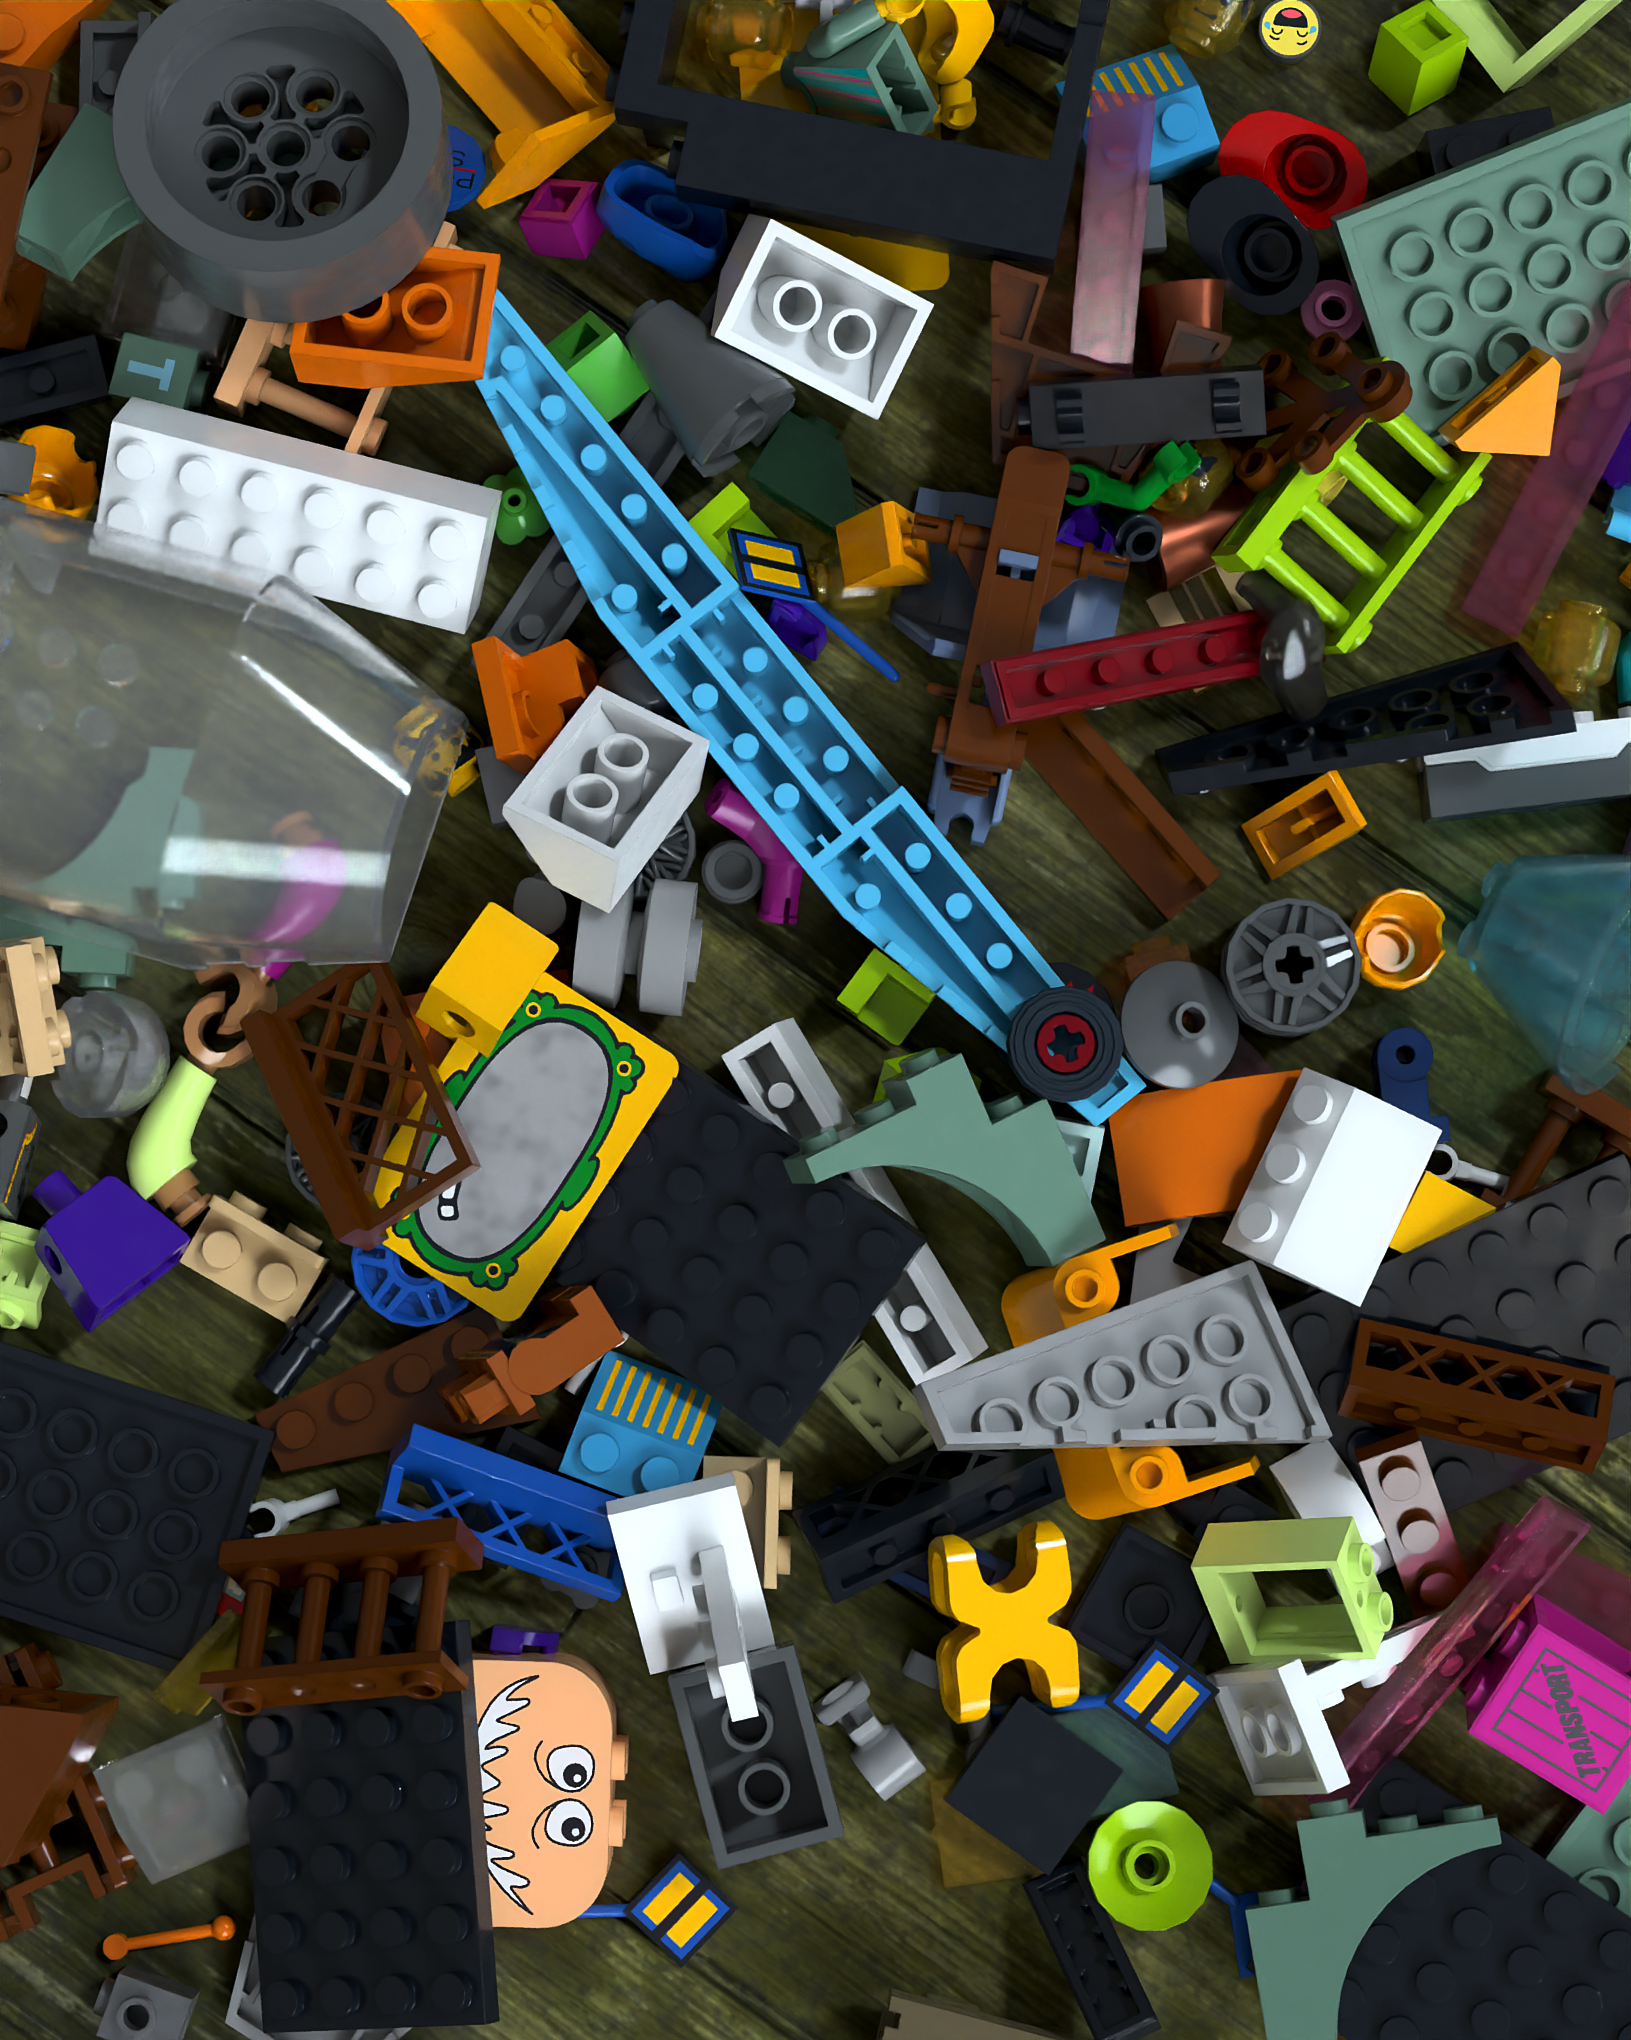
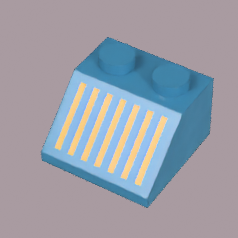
M1173 43L1096 69L1078 154L1094 201L1109 200L1135 191L1136 186L1152 185L1214 163L1220 146L1217 133L1200 86ZM1065 81L1054 84L1059 104H1061Z
M610 1350L605 1353L558 1471L624 1497L692 1482L695 1480L723 1405L686 1378Z

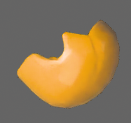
M44 424L26 429L17 442L33 445L36 448L29 494H24V497L8 494L7 496L13 505L26 517L46 527H66L84 520L100 495L97 477L95 476L96 462L94 460L84 461L77 455L74 447L75 436L68 430Z
M1400 887L1371 898L1355 914L1350 930L1354 933L1361 956L1360 973L1362 978L1375 987L1400 991L1426 981L1439 964L1438 960L1442 959L1446 953L1442 938V924L1445 921V915L1442 909L1424 892Z

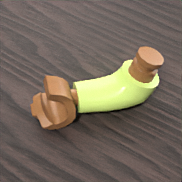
M227 991L212 992L202 997L188 1013L183 1031L184 1042L190 1053L187 1057L179 1056L141 1117L129 1144L126 1167L132 1190L147 1202L153 1199L163 1212L171 1209L177 1216L172 1222L179 1228L184 1227L206 1210L212 1198L209 1193L201 1196L196 1190L200 1185V1181L190 1170L198 1161L191 1152L190 1140L205 1102L217 1081L212 1075L217 1068H236L254 1056L246 1038L233 1049L219 1053L215 1052L207 1041L206 1032L209 1024L213 1019L228 1010L229 992Z

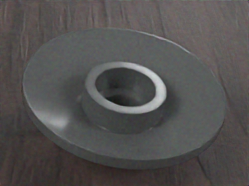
M1167 961L1156 964L1136 976L1122 997L1118 1021L1120 1022L1124 1043L1123 1049L1132 1065L1153 1083L1170 1089L1195 1088L1215 1079L1231 1061L1238 1041L1239 1025L1237 1011L1229 999L1225 986L1205 968L1185 961ZM1184 1011H1188L1194 1020L1193 1033L1188 1032L1182 1025L1181 1019Z

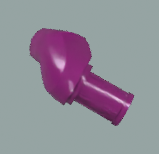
M728 778L720 779L708 794L704 802V810L709 817L742 838L754 853L760 857V861L765 863L757 918L778 924H783V919H785L787 924H796L798 921L797 912L804 869L735 784Z

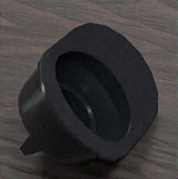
M1242 174L1219 176L1202 186L1190 203L1186 223L1189 241L1203 263L1217 279L1225 281V288L1249 311L1265 316L1280 315L1301 306L1315 289L1320 272L1318 249L1302 222L1282 199L1259 179Z

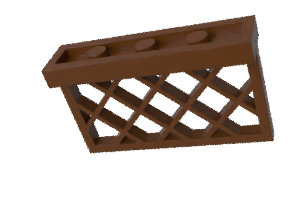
M372 946L272 1014L259 1009L240 1022L337 1242L370 1251L389 1238L386 1232L387 1228L482 1168L382 950ZM369 972L372 973L377 984L370 1013L348 1007L355 982ZM333 997L332 1003L327 1002V1000ZM317 1007L329 1010L319 1046L305 1043L296 1023L297 1020ZM387 1009L389 1010L392 1019L385 1017ZM345 1015L367 1020L357 1056L334 1051ZM383 1025L397 1028L402 1039L394 1067L372 1061ZM310 1052L316 1054L314 1061L312 1059ZM332 1058L354 1064L343 1100L330 1097L324 1085ZM412 1063L417 1073L410 1071ZM369 1069L392 1074L381 1111L359 1105ZM407 1079L421 1082L427 1093L419 1121L397 1116ZM334 1106L341 1108L339 1115L337 1114ZM356 1112L379 1118L368 1155L354 1152L348 1139ZM437 1117L442 1128L435 1126ZM394 1123L417 1129L406 1166L383 1160ZM432 1133L447 1137L457 1159L436 1174L422 1171ZM359 1161L365 1162L363 1170L360 1166ZM383 1167L404 1173L396 1200L380 1209L373 1194L380 1168ZM419 1178L426 1179L417 1185Z

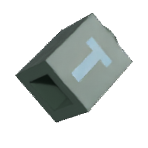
M124 332L108 394L117 405L123 407L134 396L194 412L195 407L203 409L206 405L212 383V372L205 370L207 363L198 350Z

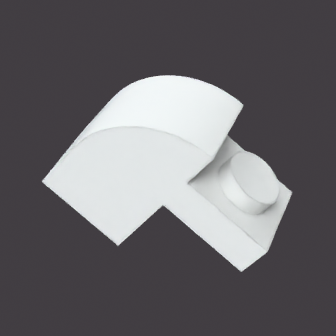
M1328 1440L1323 1443H1310L1269 1466L1290 1511L1296 1519L1353 1516L1363 1543H1368L1372 1549L1375 1574L1378 1575L1395 1565L1394 1559L1384 1540L1386 1535L1352 1474ZM1324 1569L1330 1582L1340 1595L1331 1569Z

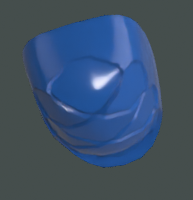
M640 159L622 161L604 181L596 204L595 214H598L604 228L611 234H614V237L622 242L631 252L637 254V257L663 268L681 282L695 283L708 277L718 268L728 247L726 210L680 201L675 187L676 180L667 178V170Z

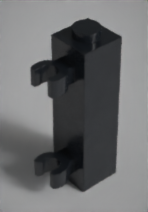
M1260 364L1028 380L1029 396L1016 397L1019 436L1032 435V447L1043 450L1266 435L1264 377Z

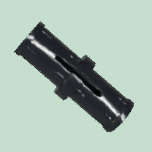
M331 1272L319 1288L317 1294L298 1317L293 1315L284 1325L288 1329L269 1357L254 1372L253 1376L271 1391L286 1399L299 1381V1378L319 1353L325 1356L332 1347L329 1340L347 1315L362 1300L363 1295Z

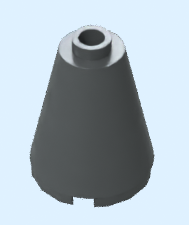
M654 299L649 300L638 307L627 320L626 326L630 330L625 337V344L691 465L703 477L716 476L741 461L733 451L744 446L749 441L757 448L781 424L793 407L796 398L791 392L796 390L789 383L788 379L753 356L711 336V326L673 300L668 299L657 303Z

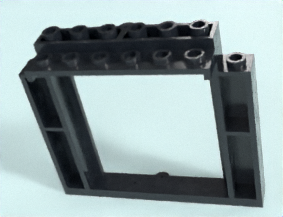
M636 0L635 3L625 2L620 19L618 38L621 41L627 42L622 65L612 63L610 67L605 101L613 103L617 124L643 129L647 146L671 150L668 160L667 178L676 180L675 187L680 201L745 214L750 213L775 220L987 262H993V258L1028 270L1054 274L1111 0H1082L1049 161L673 87L691 0ZM673 135L685 137L684 142L674 140Z

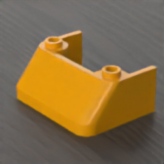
M385 0L405 18L415 30L422 43L501 132L488 149L496 176L476 199L484 210L537 188L616 120L613 103L605 101L610 66L552 0Z
M1174 1222L1069 1258L1053 1267H1043L1025 1273L1012 1280L1003 1293L1001 1308L1014 1348L1108 1313L1116 1304L1120 1291L1119 1279L1112 1258L1179 1235L1177 1223ZM1140 1446L1122 1449L1120 1447L1052 1448L1055 1453L1067 1502L1077 1514L1092 1520L1106 1519L1161 1506L1254 1475L1260 1467V1462L1255 1453L1187 1476L1179 1455L1170 1446Z

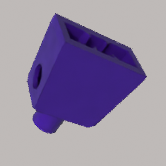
M59 1169L47 1176L32 1192L35 1200L51 1216L42 1225L34 1245L36 1254L88 1333L178 1265L191 1240L181 1228L115 1176L109 1175L104 1177L86 1192L82 1193L65 1173Z

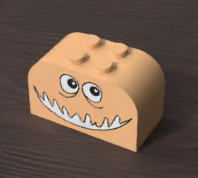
M472 1650L493 1927L523 1928L559 1926L574 1920L593 1904L603 1887L611 1865L613 1846L623 1847V1839L626 1837L627 1800L615 1799V1780H625V1774L628 1773L629 1735L617 1734V1706L614 1694L604 1676L587 1661L571 1654L559 1652L554 1654L522 1652L520 1655H502L492 1653L493 1650Z

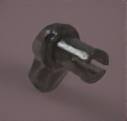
M1264 568L1246 571L1238 580L1235 589L1267 625L1260 648V677L1288 717L1300 722L1310 720L1321 712L1328 701L1320 669L1326 641L1325 625L1317 608L1310 600H1296Z

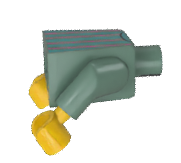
M861 0L814 27L810 31L807 43L800 52H789L781 65L782 84L788 89L803 91L815 115L921 136L936 132L934 125L942 122L948 128L964 130L970 127L976 118V98L972 97L971 82L963 78L957 82L944 84L941 88V103L937 104L898 22L886 21L885 19L891 13L899 18L915 17L921 11L924 0Z

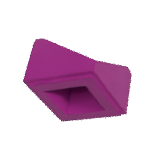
M548 178L540 185L518 219L533 254L586 260L605 230L598 214H595L596 204L601 191L599 182Z

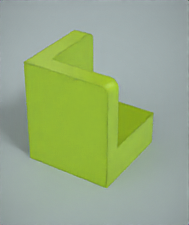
M1424 0L1380 24L1368 72L1369 79L1407 116H1410L1450 94L1456 88L1469 37L1430 0Z
M733 482L725 487L688 522L738 584V576L727 534L729 528L777 538L750 509V500Z
M874 948L839 995L836 1004L894 1046H899L935 999L936 994L909 972Z

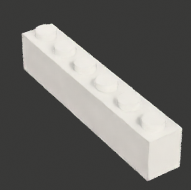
M793 1017L772 1024L721 1056L750 1106L797 1141L810 1133L828 1126H835L836 1131L839 1132L855 1124L854 1119ZM881 1166L860 1168L842 1173L918 1229ZM926 1242L875 1314L877 1321L916 1386L924 1381L954 1371L989 1348Z

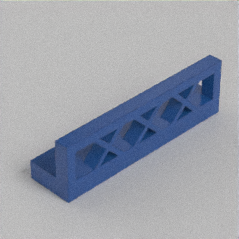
M415 1423L391 1450L375 1518L389 1523L440 1519L438 1518L440 1515L442 1518L459 1517L462 1520L456 1508L469 1502L483 1507L494 1525V1528L484 1533L470 1529L484 1544V1557L613 1603L621 1596L624 1575L606 1507L607 1501L620 1498ZM402 1478L424 1486L435 1506L421 1512L397 1503ZM525 1524L541 1528L554 1549L542 1555L527 1550L515 1529ZM588 1545L610 1553L606 1578L586 1571L574 1550Z

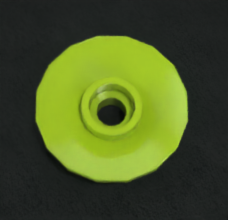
M1136 1801L1113 1811L1096 1829L1087 1851V1879L1097 1902L1114 1921L1137 1931H1164L1187 1921L1204 1903L1213 1880L1212 1851L1202 1828L1185 1811L1162 1801ZM1141 1854L1148 1855L1154 1863L1153 1874L1147 1879L1139 1877L1134 1869V1863Z

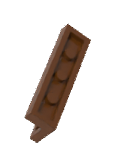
M1080 712L1017 724L1016 729L1018 731L1028 733L1024 759L1167 923L1221 876L1219 870Z
M1360 1318L1356 1328L1350 1369L1341 1391L1337 1415L1403 1431L1416 1428L1417 1433L1592 1474L1607 1444L1616 1376ZM1369 1342L1395 1347L1406 1361V1364L1394 1371L1366 1365ZM1442 1358L1459 1362L1470 1376V1379L1458 1386L1442 1383L1429 1368V1365ZM1505 1373L1521 1376L1534 1391V1394L1522 1401L1507 1398L1494 1384L1493 1380ZM1568 1388L1597 1394L1594 1417L1569 1412L1556 1395Z

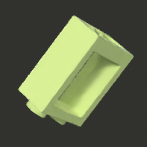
M1489 0L1432 1L1469 37L1467 47L1502 92L1505 93L1524 86L1622 0H1586L1528 51Z
M1353 1516L1208 1523L1191 1564V1570L1230 1664L1261 1663L1299 1658L1301 1661L1376 1658L1384 1633L1388 1632L1393 1624V1605L1389 1594L1382 1592L1374 1571L1372 1549L1368 1543H1363ZM1330 1568L1344 1604L1266 1607L1252 1572Z

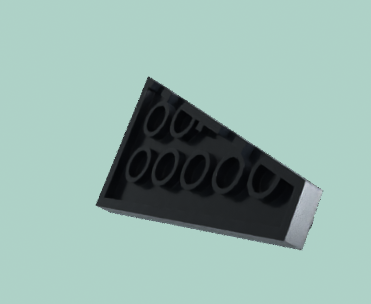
M1516 641L1155 749L1159 771L1173 796L1181 794L1198 795L1225 787L1377 763H1400L1415 757L1577 732L1573 708L1519 642Z

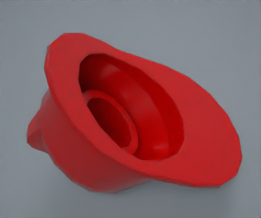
M1268 109L1249 113L1230 127L1221 141L1218 157L1221 176L1242 174L1259 179L1282 199L1305 227L1317 230L1330 228L1332 224L1329 217L1357 207L1365 199L1369 180L1365 159L1352 141L1328 127L1288 112Z

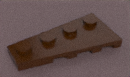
M480 1306L254 1414L259 1426L275 1430L277 1433L272 1453L281 1472L392 1450L414 1423L447 1436L455 1437L542 1419L539 1409L535 1405L521 1416L493 1415L480 1425L473 1424L470 1419L463 1424H456L438 1397L436 1390L462 1374L454 1360L469 1350H481L490 1341L505 1339L495 1317Z

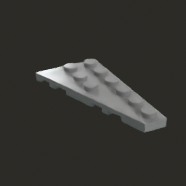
M1253 1259L924 1381L912 1389L938 1451L1323 1443L1333 1437Z

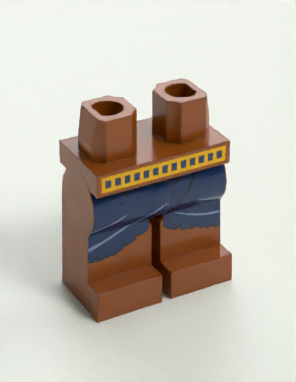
M591 1285L554 1287L535 1300L543 1317L512 1338L495 1339L488 1342L481 1350H469L454 1360L462 1374L436 1390V1393L456 1424H463L470 1419L473 1424L480 1425L493 1415L521 1416L536 1405L531 1395H541L551 1391L625 1341Z

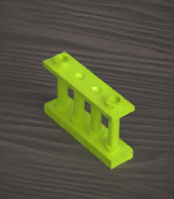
M1387 356L1362 361L1367 365L1390 359ZM1343 380L1337 390L1350 385ZM1404 412L1391 421L1378 423L1435 477V480L1414 506L1355 451L1357 443L1354 441V438L1366 423L1373 422L1369 418L1334 453L1332 462L1320 473L1306 475L1290 459L1280 469L1274 483L1258 492L1210 557L1227 573L1255 571L1264 568L1325 624L1309 646L1317 655L1352 652L1369 636L1373 627L1369 621L1453 509L1468 501L1479 489L1483 481L1480 473L1493 456L1491 454L1462 451L1455 452L1451 457ZM1338 416L1329 418L1318 431L1323 434ZM1338 469L1399 526L1378 555L1318 500L1320 492L1317 490V487L1329 471L1333 472ZM1302 519L1362 575L1341 604L1281 550L1283 542L1279 538L1292 520Z

